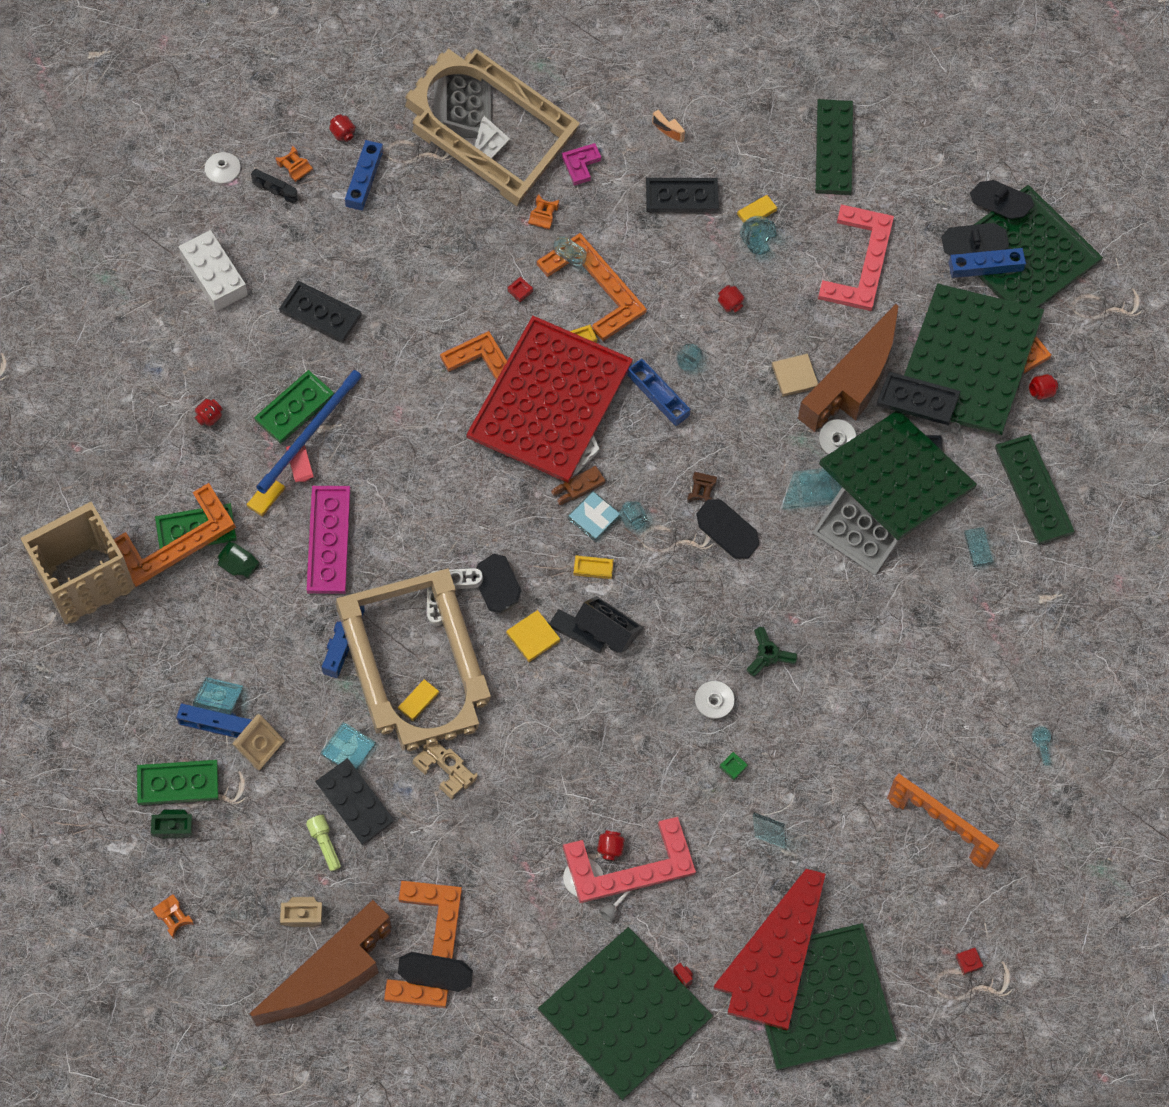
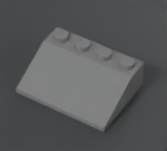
M452 74L438 79L434 82V116L462 138H477L482 118L485 116L491 121V85L483 79L479 81L464 74Z
M843 487L812 532L874 575L878 573L902 541V539L897 541Z

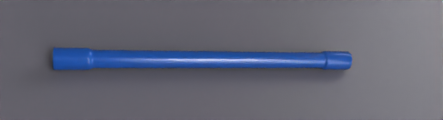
M353 370L341 387L271 471L258 483L256 488L259 492L265 494L276 478L349 390L357 384L362 377L358 371Z

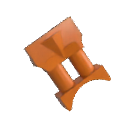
M292 146L288 155L275 158L280 167L284 166L289 171L290 177L295 182L313 170L307 159L298 156L297 149Z
M538 194L536 198L537 206L536 209L531 211L528 224L550 230L553 222L552 214L554 210H558L559 200L548 202L543 200Z
M174 894L152 908L157 918L165 922L169 928L167 931L173 939L176 931L181 926L187 924L194 925L189 915L185 916L180 909V903ZM173 915L179 920L177 924L171 918Z

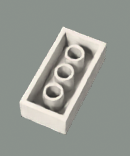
M211 230L178 246L182 260L216 312L248 296L245 282Z

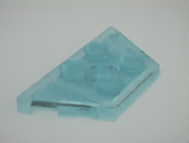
M823 468L794 471L782 510L831 505L842 486Z

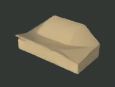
M292 897L287 903H281V925L290 927L321 925L322 902H317L314 897Z

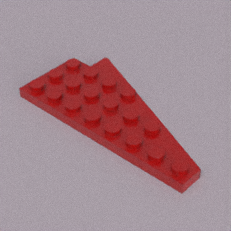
M805 869L715 983L714 990L732 994L727 1012L728 1015L788 1030L825 873Z

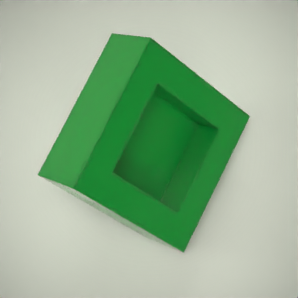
M732 752L720 764L719 768L734 781L747 768L748 764Z

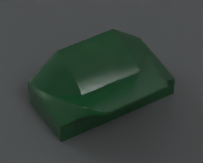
M228 542L217 556L219 559L218 566L233 576L243 575L247 579L250 578L260 565L259 561L251 553L233 542Z
M185 809L163 810L158 815H151L150 834L152 837L162 839L192 836L193 816L188 814Z

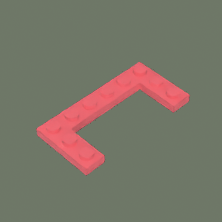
M841 204L837 223L872 231L859 287L855 288L822 280L818 296L819 300L872 311L894 216Z
M678 817L658 822L669 859L597 877L593 875L583 840L563 844L564 854L579 903L695 875L696 871Z

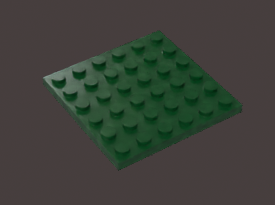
M1027 185L1020 191L1031 195L1034 207L1023 218L1009 219L991 211L974 224L995 223L1006 229L1009 246L1006 249L1023 248L1026 262L1024 271L979 275L978 277L1000 299L1040 308L1101 262L1103 257L1034 189ZM1019 257L1010 258L1012 261H1019Z
M897 411L834 450L819 462V465L897 541L971 492L977 485L904 414Z
M863 923L810 936L788 1030L763 1024L776 1071L897 1042Z
M629 927L538 1007V1011L621 1101L713 1018V1015Z

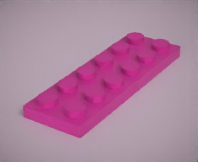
M312 486L307 594H346L350 486Z

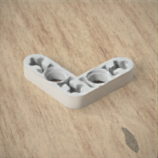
M478 569L449 570L451 577L455 575L461 577L460 581L454 584L455 589L477 588L483 582L482 572ZM473 575H477L476 581L473 582L471 578H473ZM429 587L427 588V617L432 625L439 626L443 622L440 613L438 619L434 620V608L438 607L435 602L431 601L434 594L432 588Z

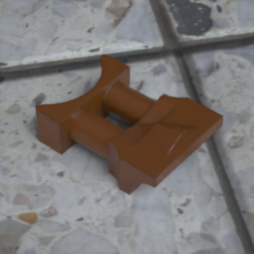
M694 472L692 478L694 485L692 493L688 494L687 503L693 500L706 502L708 499H712L710 495L713 487L716 485L717 476ZM701 487L704 488L703 496L699 495Z

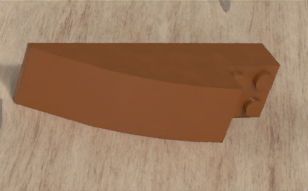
M897 304L876 323L801 401L798 419L814 432L819 428L822 429L828 422V418L831 415L835 416L839 409L843 410L854 420H857L869 404L879 386L889 360L899 307Z
M372 900L249 1013L253 1023L256 1026L306 1015L347 996L372 979L379 972L376 962L368 953L376 947L375 943L378 940L385 939L391 933L390 916Z

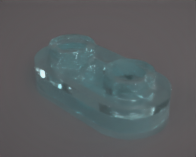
M559 237L554 241V251L557 255L575 266L585 263L587 253L584 248L567 237Z

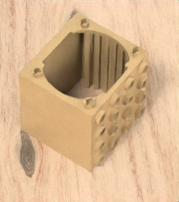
M92 502L20 538L37 575L65 624L76 622L81 616L95 612L98 607L112 603L115 598L127 595L135 588L124 557ZM88 549L91 551L98 550L109 556V561L105 563L100 561L101 565L72 580L67 578L69 582L61 586L58 579L52 578L53 572L57 570L56 566Z

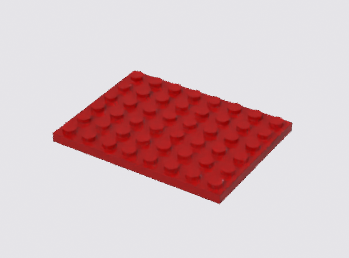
M532 315L468 430L466 438L569 483L624 380L628 368L632 365L633 359Z

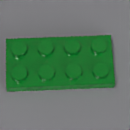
M307 370L258 413L254 420L281 444L331 399L334 392L312 372Z
M231 503L223 504L234 523ZM203 509L155 516L159 548H163L208 521L209 519ZM235 528L208 545L237 541Z
M217 760L137 765L138 805L219 800Z

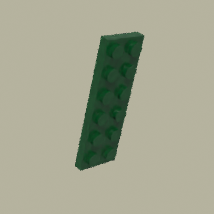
M817 100L815 193L851 195L853 101Z
M1031 434L996 444L995 450L1037 544L1041 545L1073 535L1075 532Z

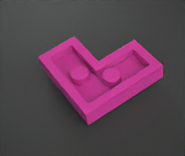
M595 143L562 153L563 162L574 186L591 181V176L586 166L601 161V155Z

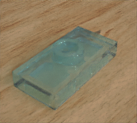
M984 527L965 530L964 535L973 567L992 564L993 560Z

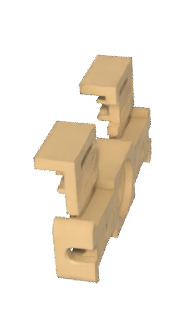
M425 743L423 751L413 759L412 764L424 775L429 770L428 766L432 763L435 764L437 760V764L449 774L450 778L446 782L440 783L439 788L452 800L455 794L463 788V784L464 789H467L477 780V773L472 774L463 765L464 761L450 748L446 750L439 743L427 746ZM452 758L456 764L447 766L444 761Z

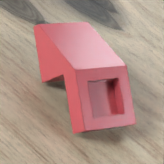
M304 445L290 462L295 482H305L314 477L306 446Z

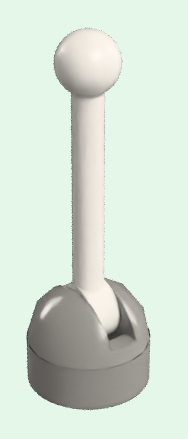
M631 891L624 892L614 904L603 906L599 911L601 916L605 920L612 922L617 916L616 907Z

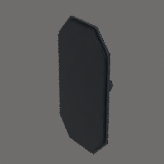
M995 180L979 182L970 192L974 204L1009 219L1023 218L1034 207L1031 195Z
M995 223L949 227L941 236L944 253L949 256L1005 250L1009 246L1006 229Z
M708 499L696 513L699 528L734 559H749L759 546L757 530L721 499Z
M492 554L477 564L476 569L480 570L483 575V582L478 588L489 611L502 614L516 605L522 589L506 556Z
M409 952L399 957L398 974L411 984L456 992L472 986L473 970L462 960Z

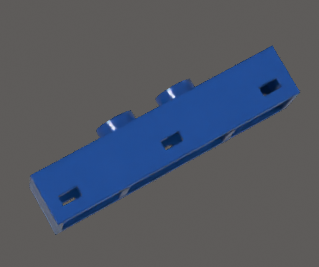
M365 140L345 197L346 207L363 211L383 155V144ZM367 150L376 151V152L373 153V154H369V153L367 152ZM353 191L361 193L359 198L351 197Z
M1023 248L950 255L948 262L952 278L1024 271L1026 265ZM1019 257V261H1012L1010 258ZM966 262V265L963 267H960L956 264Z
M642 358L628 368L627 376L675 426L690 416L691 409ZM643 372L646 378L641 381L636 373ZM679 410L682 414L676 417L672 411Z
M364 605L359 606L362 613V617L365 612ZM341 620L335 624V635L328 642V652L322 664L323 674L336 679L339 677L349 652Z
M186 704L180 705L176 717L179 725L237 738L252 721L251 719L238 717L234 713H220Z

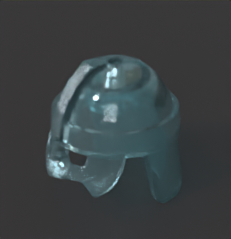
M753 216L743 223L740 236L752 253L763 255L770 251L767 242L770 238L777 237L774 222L762 216Z

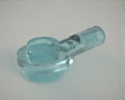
M1039 726L1033 730L1031 738L1036 746L1040 747L1043 765H1050L1047 744L1051 740V733L1047 728Z

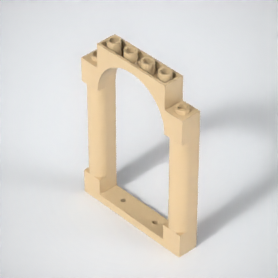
M448 48L445 53L442 52L436 59L437 63L428 68L426 71L427 75L417 81L416 88L410 90L405 97L407 99L405 107L417 115L412 122L414 124L412 132L429 144L431 142L436 144L500 190V195L518 206L575 134L580 122L479 50L475 49L472 54L469 52L465 59H463ZM452 74L468 75L479 81L483 79L551 128L550 132L559 137V139L528 178L522 181L445 126L433 115L428 105L427 92L434 82Z
M449 568L336 598V608L376 734H389L395 729L402 751L406 749L413 751L425 743L427 746L438 743V740H452L459 734L470 735L476 732L479 721L474 707L481 708L486 706L490 701L491 695L485 677L481 673L459 607ZM431 587L464 686L465 704L460 713L449 723L436 728H419L403 721L395 713L390 702L387 700L359 606Z

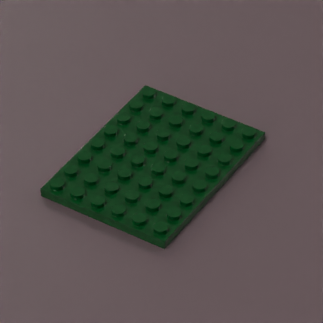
M937 283L904 376L961 391L950 422L1003 435L1044 314V309Z

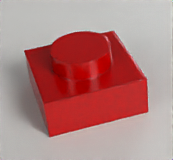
M519 277L507 287V291L521 302L533 292V287L522 277Z
M976 948L958 953L955 956L963 975L983 968Z
M681 963L677 964L673 968V973L687 988L692 984L693 974L687 966L683 967Z

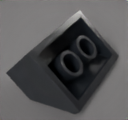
M598 596L585 601L573 620L579 629L593 634L594 639L606 643L616 653L626 651L644 628Z

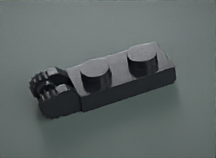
M254 169L252 171V183L256 187L265 188L274 195H281L285 201L295 203L298 200L297 189L260 170Z

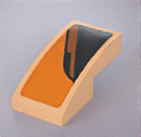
M659 110L653 112L652 123L656 128L678 142L684 141L685 130L675 119L669 122Z

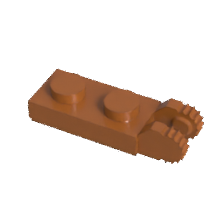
M594 466L571 478L569 483L564 482L551 490L553 496L567 491L557 501L559 505H563L605 484V479L598 468Z

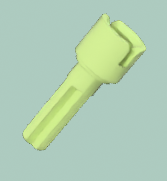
M318 815L307 820L306 825L312 838L317 839L329 870L335 871L339 869L341 865L328 836L330 828L325 816Z

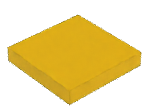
M538 610L506 631V634L528 662L560 642L559 636Z

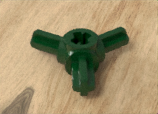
M758 627L754 630L759 646L757 647L758 653L755 655L756 659L746 670L750 676L755 677L765 666L769 667L772 664H777V661L796 664L797 654L779 650L780 647H777L773 641L769 640L764 627Z

